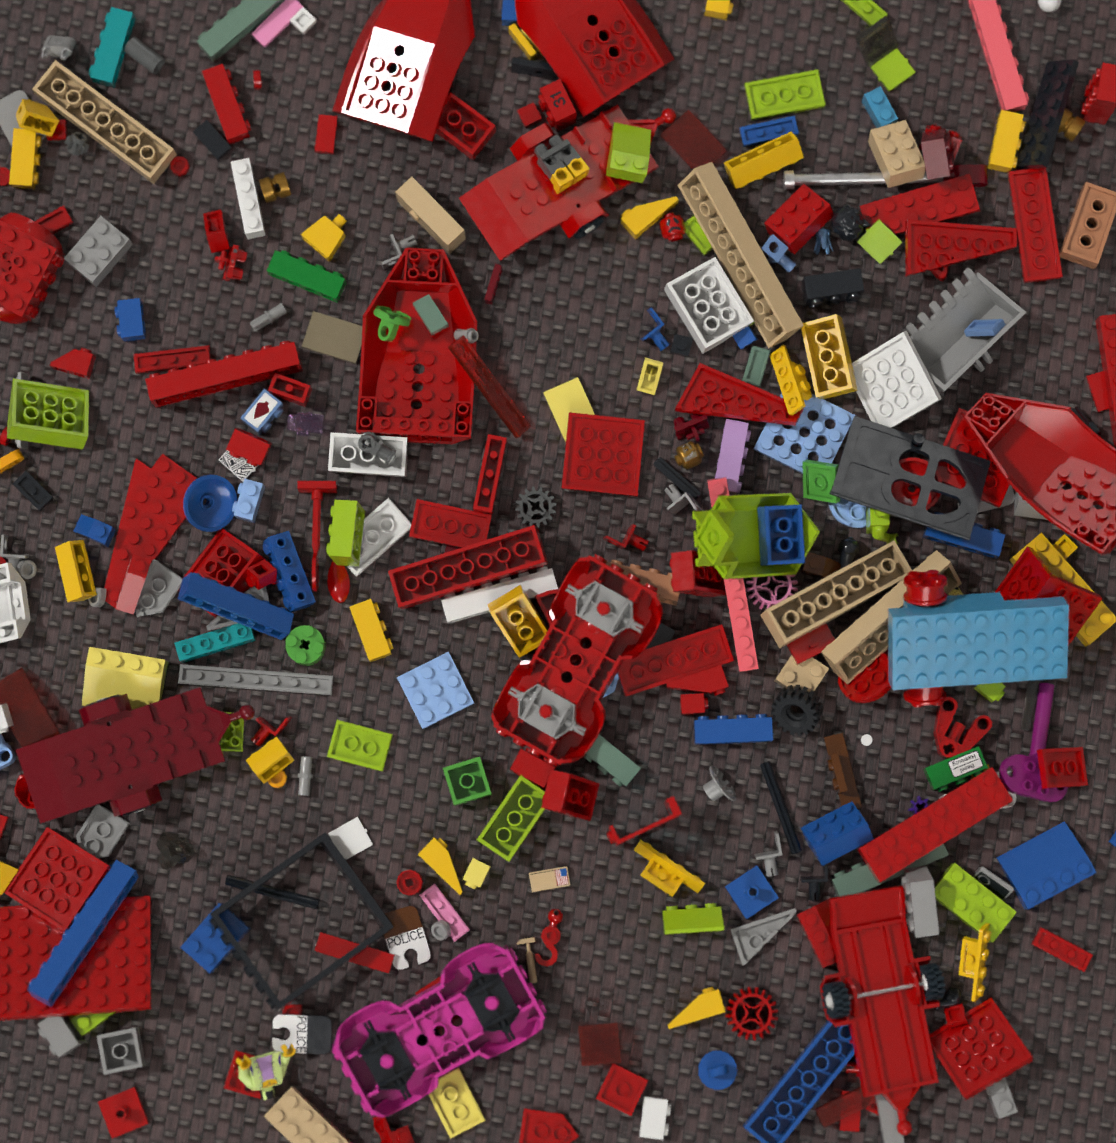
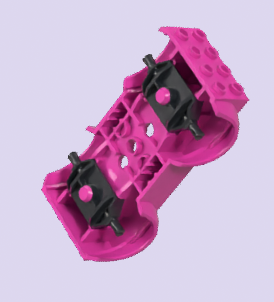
M483 943L457 955L444 967L441 974V982L398 1006L386 1000L369 1004L353 1013L340 1025L332 1052L337 1061L339 1059L342 1061V1071L346 1078H351V1087L356 1095L360 1094L362 1098L360 1103L366 1113L369 1112L371 1116L375 1115L380 1118L392 1115L437 1089L438 1077L477 1055L486 1059L498 1056L526 1041L543 1028V1022L546 1019L544 1013L547 1011L541 999L536 1000L535 996L537 993L532 983L527 984L525 980L527 974L522 965H517L518 957L513 948L508 949L507 945L500 947L494 943ZM454 1015L462 1017L463 1022L460 1026L452 1025L451 1018ZM438 1025L445 1028V1033L442 1036H437L434 1033V1028ZM421 1034L426 1035L428 1038V1042L424 1046H420L416 1042V1038Z

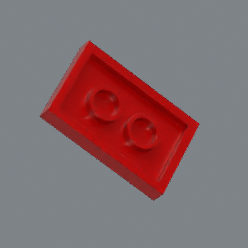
M1083 747L1037 750L1042 789L1088 785Z

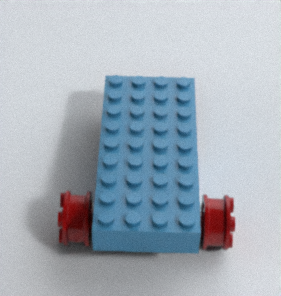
M928 570L927 572L910 571L903 579V583L906 586V592L903 595V608L888 609V681L892 690L906 689L904 699L911 703L913 707L942 705V702L946 700V692L944 691L946 686L1067 678L1069 605L1064 597L1005 601L1000 592L947 596L946 592H944L947 578L939 574L938 570Z

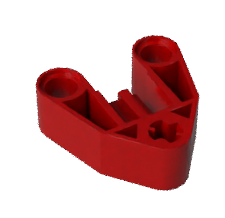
M946 697L942 705L938 706L933 731L938 754L945 759L970 750L992 728V720L986 715H981L973 720L960 744L958 741L966 727L962 723L955 721L949 735L946 737L945 734L958 707L957 701L952 697ZM945 701L952 704L951 711H946L943 708ZM979 719L986 721L987 727L985 730L978 727ZM943 746H951L949 749H952V752L945 754Z

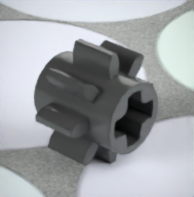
M80 132L72 133L71 136L68 135L65 141L68 152L75 156L83 155L90 146L87 143V137Z

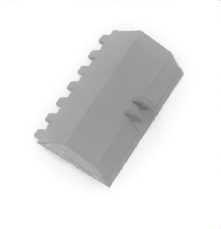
M966 268L963 272L968 279L964 285L959 279H955L952 282L957 291L953 296L947 290L941 292L940 295L946 302L941 307L935 301L929 304L934 313L930 318L924 312L917 316L923 324L920 328L917 329L912 323L906 326L907 331L911 335L910 338L938 393L944 392L972 364L978 371L982 372L984 366L979 361L981 356L988 364L992 363L993 360L987 350L1026 313L1025 310L980 273L974 274L970 268ZM1003 319L1006 324L995 336L966 337L964 330L974 320Z

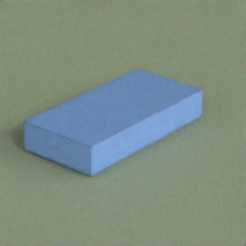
M1003 319L974 320L964 330L966 337L995 336L1006 324Z

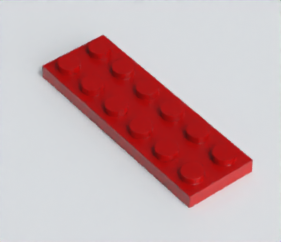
M1032 168L1009 171L1008 180L1015 227L1017 228L1023 281L1028 283L1061 279L1063 276L1046 168Z
M970 174L860 206L863 218L870 223L868 228L880 219L895 235L905 233V222L907 220L944 222L980 211Z
M720 624L647 648L636 658L624 659L617 675L624 696L627 697L732 662L734 659L723 625Z

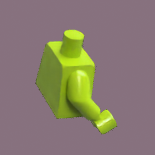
M866 507V534H872L874 539L886 542V544L894 540L896 544H899L896 540V537L899 536L898 533H886L890 526V514Z

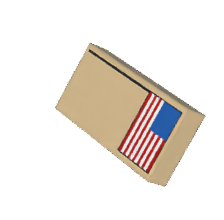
M567 866L529 873L532 892L570 886Z

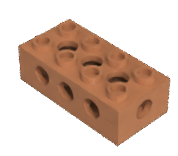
M1085 182L1059 253L1060 258L1091 269L1096 268L1116 214L1115 191ZM1093 206H1097L1099 211L1094 210ZM1087 223L1092 224L1093 228H1089ZM1080 240L1085 241L1088 246H1084Z

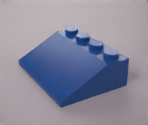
M1065 821L997 857L1024 910L1034 907L1097 873Z

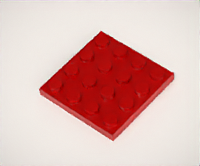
M959 408L943 445L991 461L980 500L999 508L1010 484L1006 481L965 421L964 416L968 411ZM946 462L938 463L937 471L943 484L959 489L965 487V480L956 468Z
M569 412L561 489L637 497L645 420Z
M47 827L3 893L65 932L66 929L71 927L75 915L82 911L86 900L93 895L98 884L103 880L111 867Z
M992 997L966 1012L968 1024L949 1028L946 1024L929 1034L932 1051L965 1100L970 1099L1033 1061L1032 1055Z

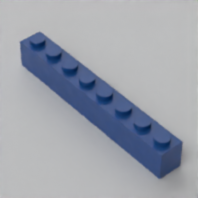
M118 860L110 865L111 868L98 884L93 895L86 900L82 911L75 915L71 927L63 933L59 945L54 946L48 961L41 965L39 974L29 983L28 991L31 996L50 1007L59 997L139 878L136 870Z

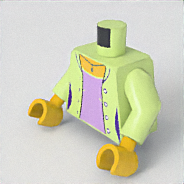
M292 1043L289 1048L283 1044L281 1046L282 1053L281 1051H272L250 1058L244 1055L243 1060L236 1059V1063L239 1065V1079L247 1088L255 1091L261 1090L263 1100L274 1098L273 1086L282 1084L290 1057L296 1052Z

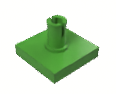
M807 459L803 461V498L830 503L840 502L839 497L830 495L839 465Z

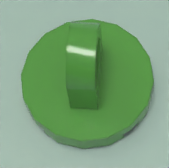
M376 306L373 312L375 316L381 319L378 336L382 341H393L399 325L409 326L411 322L409 315L401 311L392 312V309L389 307Z

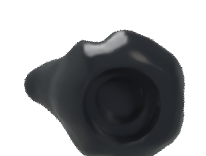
M957 987L950 988L944 994L943 999L938 1001L940 1007H935L934 1009L939 1010L959 1004L962 991Z

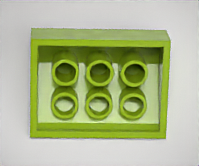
M13 378L7 422V438L83 450L88 439L89 390Z

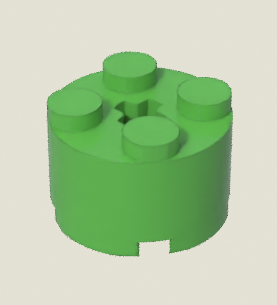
M308 625L299 626L293 629L287 636L286 651L294 662L304 666H311L323 658L326 642L322 634L314 627ZM305 641L307 643H310L308 645V650H306L305 648L301 649V647H303V642Z

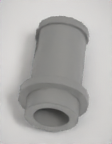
M474 328L467 330L457 329L454 332V338L457 341L474 343L479 337L478 332Z

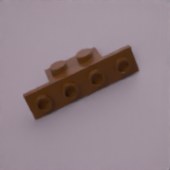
M843 733L823 737L829 760H827L828 769L832 771L834 776L832 785L834 790L838 792L841 807L852 801L857 809L862 808Z

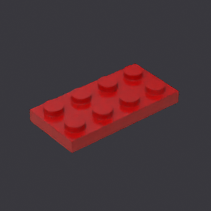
M417 499L409 537L462 548L487 540L492 515Z

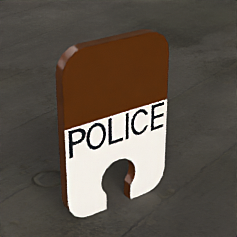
M407 906L385 913L394 926L391 931L384 935L389 953L395 955L393 960L394 967L399 970L409 968L408 961L404 958V954L408 949H414L417 952L418 964L427 962L430 959L431 953L417 909L413 906Z

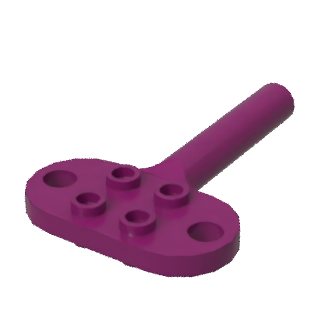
M1039 683L1029 755L1016 754L1006 757L999 769V778L1007 791L1043 802L1061 800L1066 795L1068 787L1060 788L1059 790L1057 788L1042 789L1037 750L1046 749L1055 687V685L1050 683ZM1008 767L1012 769L1011 777L1007 774Z

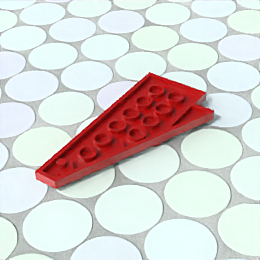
M163 453L152 468H149L138 459L134 463L104 587L107 589L105 601L114 608L116 607L132 554L151 559L152 563L186 520L183 510L184 495L189 485L197 478Z

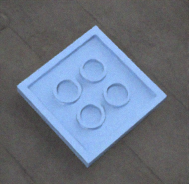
M449 652L397 677L422 729L474 704Z

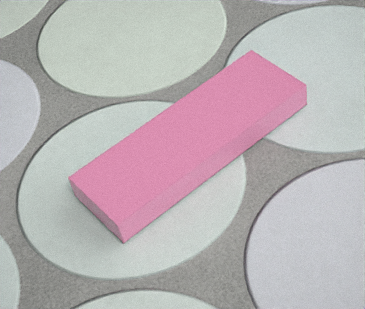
M285 0L251 35L266 48L291 23L290 19L303 6L297 0Z
M435 883L420 894V897L435 917L449 924L451 928L450 937L454 942L470 930Z

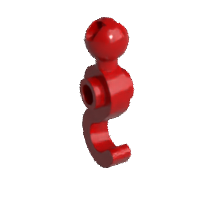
M552 909L548 913L550 924L541 933L542 941L552 952V957L549 960H543L538 953L535 954L536 961L542 966L553 965L558 958V952L554 944L560 940V931L557 929V925L562 921L563 914L559 909ZM555 910L559 911L558 915H554Z

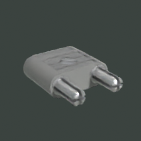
M50 35L42 47L41 57L47 59L48 56H57L62 61L63 59L65 61L67 57L71 56L76 41L72 37Z

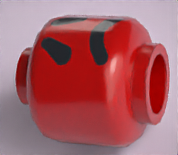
M674 212L665 214L664 219L659 222L662 236L669 242L682 239L686 233L682 216L675 215Z

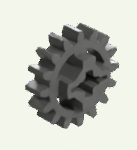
M533 486L531 492L525 489V495L519 494L521 501L515 502L519 505V507L515 508V512H520L517 518L524 519L523 525L528 522L529 526L536 524L540 528L541 523L547 526V519L549 521L553 520L550 515L556 514V511L552 509L556 507V503H551L554 500V496L548 497V490L543 493L542 487L536 491ZM534 495H538V496H539L538 498H535V499H531V498H530V496H534ZM545 501H547L549 505L548 512L543 507ZM523 504L528 507L526 515L523 511ZM539 504L540 510L532 511V505L536 506ZM533 517H542L541 519L533 520Z

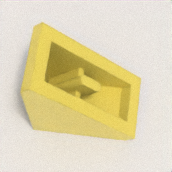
M645 358L637 386L638 391L655 395L663 369V362Z

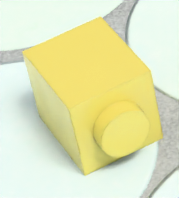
M472 858L463 877V880L466 881L465 885L476 889L477 886L481 888L490 870V866Z

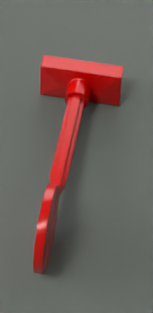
M298 481L297 489L299 493H312V548L314 552L312 557L313 591H318L321 501L323 500V493H337L336 481Z

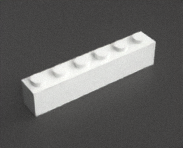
M539 568L536 570L537 573L529 574V572L519 574V578L511 580V577L499 580L500 583L495 585L492 582L481 585V589L474 590V588L463 590V594L457 596L455 593L444 596L445 599L441 600L447 623L450 624L489 613L487 604L519 585L522 586L530 600H534L535 595L558 589L552 568Z

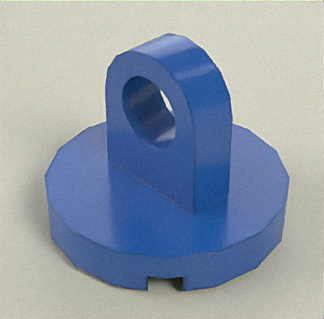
M721 1050L710 1051L700 1060L698 1075L702 1083L708 1088L714 1090L725 1089L734 1082L737 1075V1065L728 1053Z

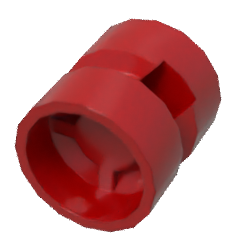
M405 870L397 878V887L405 895H415L422 889L423 879L418 872Z

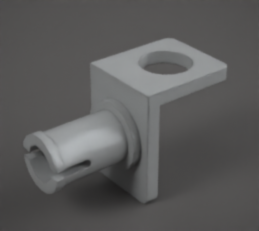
M393 234L390 235V240L397 256L383 261V269L395 265L405 248L418 246L414 235L400 241L395 240Z
M675 484L669 485L670 490L666 487L665 493L673 502L667 507V510L675 515L689 503L696 511H703L693 496L686 492L681 495Z
M2 534L0 557H7L8 562L16 569L22 558H29V555L7 553L8 534Z
M774 831L777 850L754 854L756 860H764L766 876L768 877L772 876V873L774 876L778 875L775 858L782 855L779 833L777 831Z

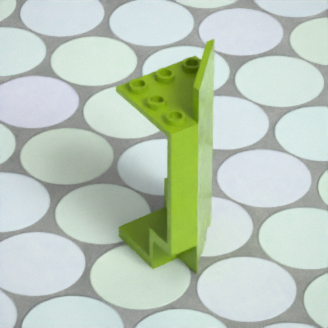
M791 493L718 496L714 506L709 511H692L697 531H694V547H698V559H695L696 567L715 566L723 579L796 575L802 563L760 564L757 507L800 504ZM802 508L804 554L806 558L820 531Z

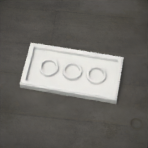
M389 498L364 519L359 566H347L356 577L411 529V522Z

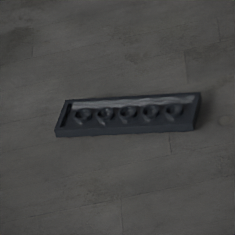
M1072 59L1047 62L1018 154L1017 168H1047L1078 68V61Z

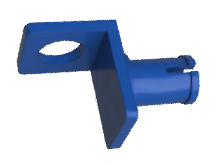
M651 307L647 311L658 326L642 337L641 340L644 341L647 338H651L660 351H662L670 343L660 332V328L665 324Z

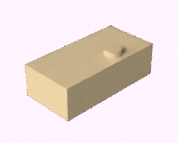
M413 177L409 178L395 192L398 203L448 254L453 252L466 239L464 229Z

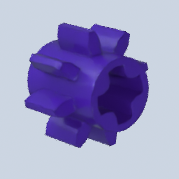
M917 796V802L909 801L912 804V808L907 810L912 811L914 814L917 813L918 808L916 804H923V809L928 806L926 803L928 798L922 801L920 796Z

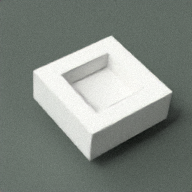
M304 7L290 19V22L303 35L317 22Z

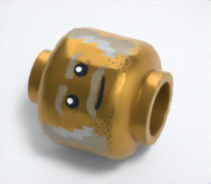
M689 441L677 447V455L674 456L678 466L682 465L685 469H690L701 464L704 454L698 443L695 444Z

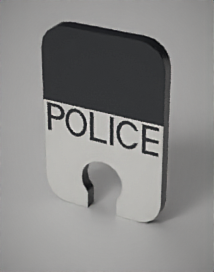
M282 1013L274 1017L273 1029L286 1027L290 1031V1036L287 1039L272 1038V1046L275 1051H281L282 1053L281 1046L285 1044L289 1048L291 1043L296 1049L295 1053L326 1054L330 1051L332 1038V1021L330 1017L325 1015Z

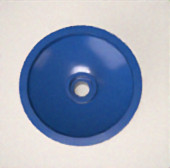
M213 474L201 476L194 480L185 492L183 510L186 519L193 527L201 531H218L228 525L234 517L232 508L234 502L237 501V494L227 479ZM206 498L207 502L203 504V500Z

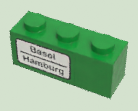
M978 746L926 767L923 770L931 789H937L940 792L949 788V783L955 781L957 785L967 781L966 776L973 774L975 777L984 772L983 769L988 768Z

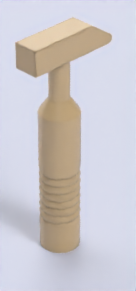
M535 937L521 939L517 945L526 943L529 981L537 983L534 955L530 948V943L536 942Z

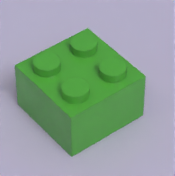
M480 757L443 768L454 806L492 795Z

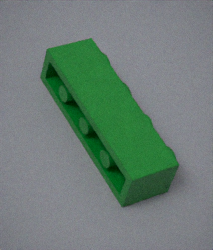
M275 250L266 270L268 275L338 303L346 285V280L343 278L344 275L336 271L330 273L319 264L315 266L308 264L309 261L304 258L298 257L296 259L291 257L292 254L287 251L281 250L279 252Z

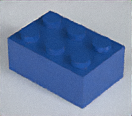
M802 504L757 507L760 564L805 563Z
M852 801L801 827L808 846L822 866L874 839L866 820Z
M218 903L211 912L223 905V903ZM230 909L219 915L238 943L251 929ZM208 915L180 948L207 972L213 973L233 949L230 945L226 946L220 938L221 932L218 929H213L208 921L211 919Z

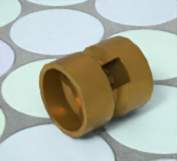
M1065 108L1058 133L1064 132V137L1073 142L1086 121L1079 116L1073 117V113Z
M284 172L275 174L272 179L266 177L259 180L266 203L277 200L278 196L281 198L291 196ZM279 183L280 189L275 191L274 184Z

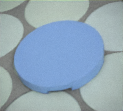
M840 498L838 503L828 502L832 515L841 524L850 528L866 527V506Z

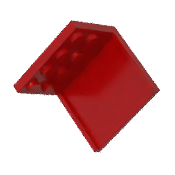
M1029 546L1026 547L995 591L1000 592L1005 601L1064 597L1069 605L1068 646L1102 600L1099 594L1054 576L1035 550Z

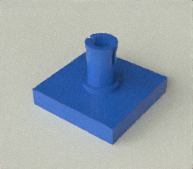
M757 865L725 886L745 919H748L779 898Z

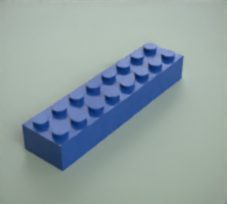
M827 1020L744 1123L743 1127L762 1143H783L855 1054L853 1044L849 1042L852 1040L849 1024L835 1027Z

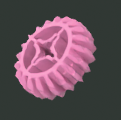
M782 575L786 581H778L774 576H767V581L761 585H756L758 577H750L753 580H747L746 584L752 585V587L746 588V592L753 593L748 598L752 599L755 597L756 600H754L753 605L760 602V610H762L764 605L768 609L794 595L791 592L798 591V588L792 587V585L798 583L797 580L791 581V578L795 577V575ZM770 580L778 585L774 588V592L766 587L769 585ZM787 587L786 595L782 599L777 600V590ZM758 591L767 592L771 601L762 598Z

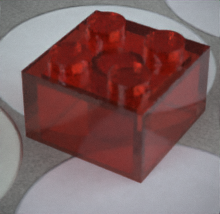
M617 1022L578 1025L582 1066L621 1063Z

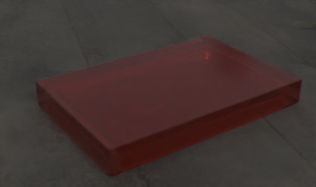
M690 110L686 111L661 133V137L692 170L704 164L716 162L727 151Z

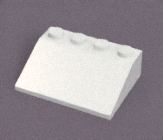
M716 257L670 281L664 288L702 354L718 346L754 322Z

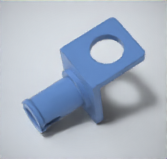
M770 235L762 247V250L769 255L767 261L769 264L778 263L787 272L793 270L796 263L784 254L788 247L775 235ZM771 242H775L778 245L773 252L769 249Z

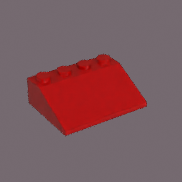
M222 528L216 533L185 576L189 573H198L206 579L216 580L221 585L233 587L236 591L244 593L250 588L246 583L247 568L265 558ZM206 611L207 613H209V614H210L211 616H213L214 618H216V617L218 616V615H216V614H214V613H211V612H209V611Z

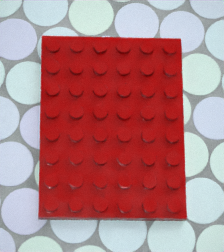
M151 896L125 897L52 1007L32 997L28 989L31 980L39 974L41 965L50 958L54 946L59 945L64 931L23 905L0 907V1021L152 1010Z

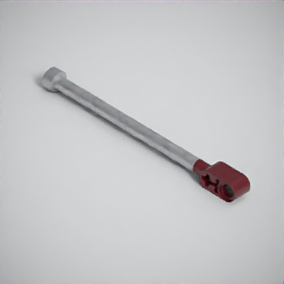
M987 165L953 166L954 170H951L950 176L927 180L925 171L924 178L908 183H936L970 174L974 187H984L988 185ZM784 171L783 173L784 190H794V186H802L803 184H886L881 172L794 174V171Z

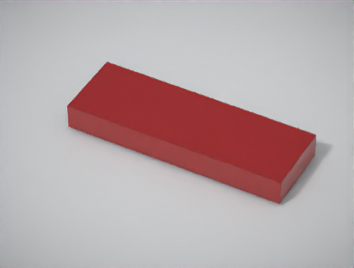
M1042 927L1039 928L1031 945L1082 972H1085L1093 954Z

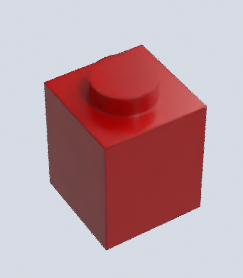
M704 693L680 695L681 715L704 714L705 709H708V698H704Z

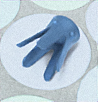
M824 226L816 233L814 247L816 255L820 252L821 244L826 254H830L829 244L833 251L830 241V230L824 229Z

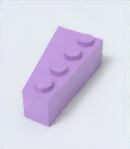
M726 419L715 478L727 477L729 494L736 495V493L740 494L742 482H738L739 476H743L745 465H742V458L746 459L748 448L745 447V441L749 442L751 430H748L749 423Z

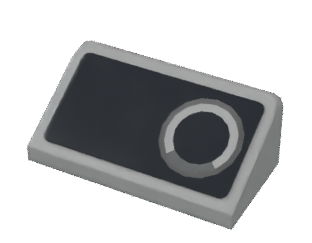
M979 867L973 875V878L1001 900H1005L1014 890L1012 886L984 867Z

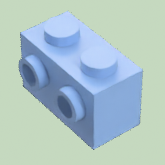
M244 478V482L239 484L237 493L240 495L232 508V512H234V516L237 519L255 523L265 490L263 483Z

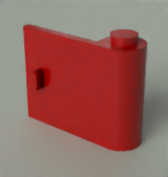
M824 624L787 644V647L798 665L822 653L821 651L828 644L832 643L835 638L827 624Z

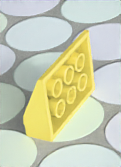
M89 647L85 666L82 706L118 694H127L132 710L160 701L162 699L168 661Z

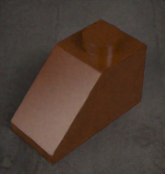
M808 552L801 573L823 579L840 570L841 564L828 557Z

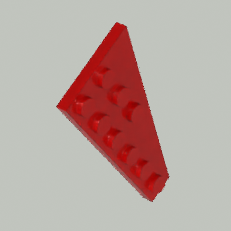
M907 220L905 222V277L1015 249L1017 247V228Z
M702 363L698 365L675 408L676 412L796 426L804 410L803 408L791 416L788 414L784 398Z

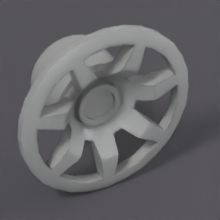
M713 765L710 766L709 771L713 779L703 785L708 797L712 801H716L725 795L731 801H735L737 796L732 786L731 788L726 787L730 782L728 780L722 781L724 775L722 771Z

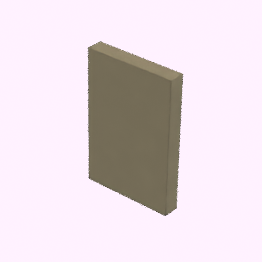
M313 311L302 348L356 364L362 347V326Z

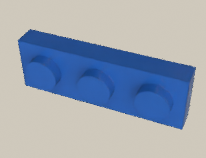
M795 116L739 128L743 147L766 143L791 131L795 136L799 135Z

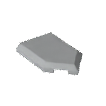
M154 559L150 564L135 609L136 616L141 617L164 612L180 589L183 578Z
M97 804L76 835L77 843L80 848L98 859L108 857L130 823L120 816L114 817L112 811Z

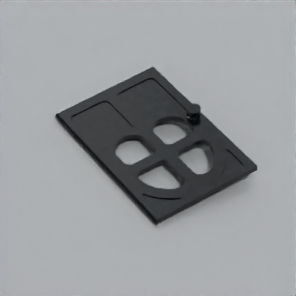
M854 416L830 495L970 541L991 461L926 440L920 433L911 435ZM911 451L925 455L928 458L925 475L919 476L905 471L900 466L899 458L904 453ZM946 462L956 468L965 480V487L959 489L936 481L935 473L938 463ZM897 481H903L918 486L920 493L916 505L908 506L898 502L893 497L891 485ZM937 492L957 499L960 506L956 511L948 514H932L927 511L926 505L930 493Z

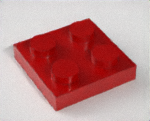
M612 1063L596 1099L632 1116L648 1080Z

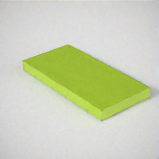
M818 69L744 84L751 120L822 108L826 105Z

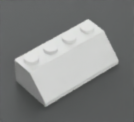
M330 433L329 472L406 477L407 437L377 436V438L384 442V445L392 450H397L389 463L385 464V461L377 455L373 456L359 448L358 441L362 434ZM368 438L365 441V444L368 445L371 439Z

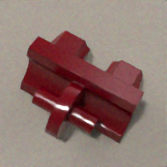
M690 413L692 420L685 422L683 417L674 419V430L677 440L679 441L684 438L690 440L694 438L696 442H699V435L704 434V430L709 428L707 416Z

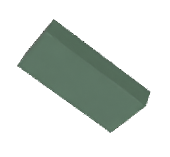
M429 294L413 302V307L431 335L448 327V323Z
M752 345L742 381L756 387L761 386L771 350Z

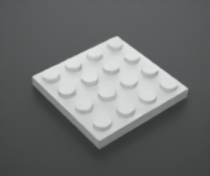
M907 331L902 332L852 363L858 390L856 392L872 422L893 428L942 399Z

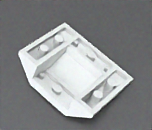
M9 562L0 564V643L20 639L31 620L26 583Z

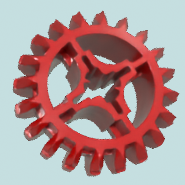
M747 987V993L741 988V996L734 993L733 996L736 1000H728L733 1006H726V1010H731V1014H725V1017H732V1020L728 1021L727 1024H735L731 1029L732 1032L739 1029L740 1031L737 1036L741 1037L744 1032L746 1040L749 1039L750 1034H752V1039L756 1040L757 1033H759L761 1038H764L762 1031L765 1030L767 1034H770V1030L767 1027L775 1028V1025L770 1022L771 1020H778V1017L772 1016V1013H777L778 1009L771 1008L776 1005V1002L769 1003L772 996L768 995L765 998V990L758 994V987H755L754 993H751V987ZM757 997L761 1001L754 1006H749L743 999ZM738 1004L744 1009V1015L739 1021L736 1019ZM745 1005L747 1008H751V1010L753 1008L756 1009L755 1015L759 1021L752 1017L750 1019L747 1018L749 1013ZM766 1005L768 1015L764 1023L759 1013ZM749 1021H755L760 1028L748 1030L742 1026Z

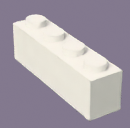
M249 158L231 161L245 235L247 239L266 236L251 161Z

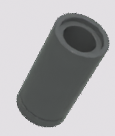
M136 37L131 38L124 48L126 54L153 74H156L165 63L163 57Z

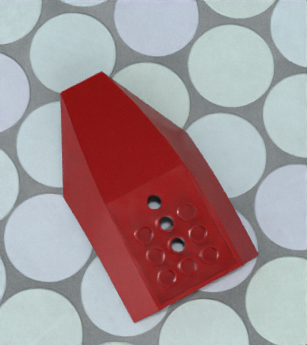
M382 0L369 17L355 44L332 111L433 142L451 85L475 37L471 0ZM398 46H403L405 49L402 56L395 54V49ZM392 64L397 65V70L394 73L389 72ZM390 82L391 88L385 92L383 89L384 84Z
M514 0L517 25L520 26L544 56L583 117L674 60L656 28L636 0ZM588 16H596L598 23L595 26L590 25L587 21ZM604 31L607 33V41L599 38V32ZM610 48L617 49V57H612L609 54Z
M405 248L363 315L356 433L358 434L371 431L377 436L407 437V442L455 444L471 439L477 341L474 343L457 341L454 338V332L457 329L467 330L469 328H474L477 331V320L444 249ZM428 294L448 323L447 328L434 335L430 334L413 307V302ZM376 306L389 307L392 309V312L401 311L409 315L411 322L409 326L399 325L393 341H382L378 336L381 319L375 316L373 312ZM418 364L423 365L425 368L421 374H417L413 370ZM415 384L423 386V389L419 392L414 391L412 388ZM414 402H420L422 407L420 409H413L411 405Z
M985 393L966 413L964 419L1006 481L1030 506L1052 524L1100 554H1110L1116 547V449L1090 429L1071 410V407ZM1067 482L1072 488L1064 490L1060 484ZM1078 495H1083V496H1085L1087 499L1081 500V499H1079L1077 496H1078ZM1094 505H1100L1103 509H1096Z

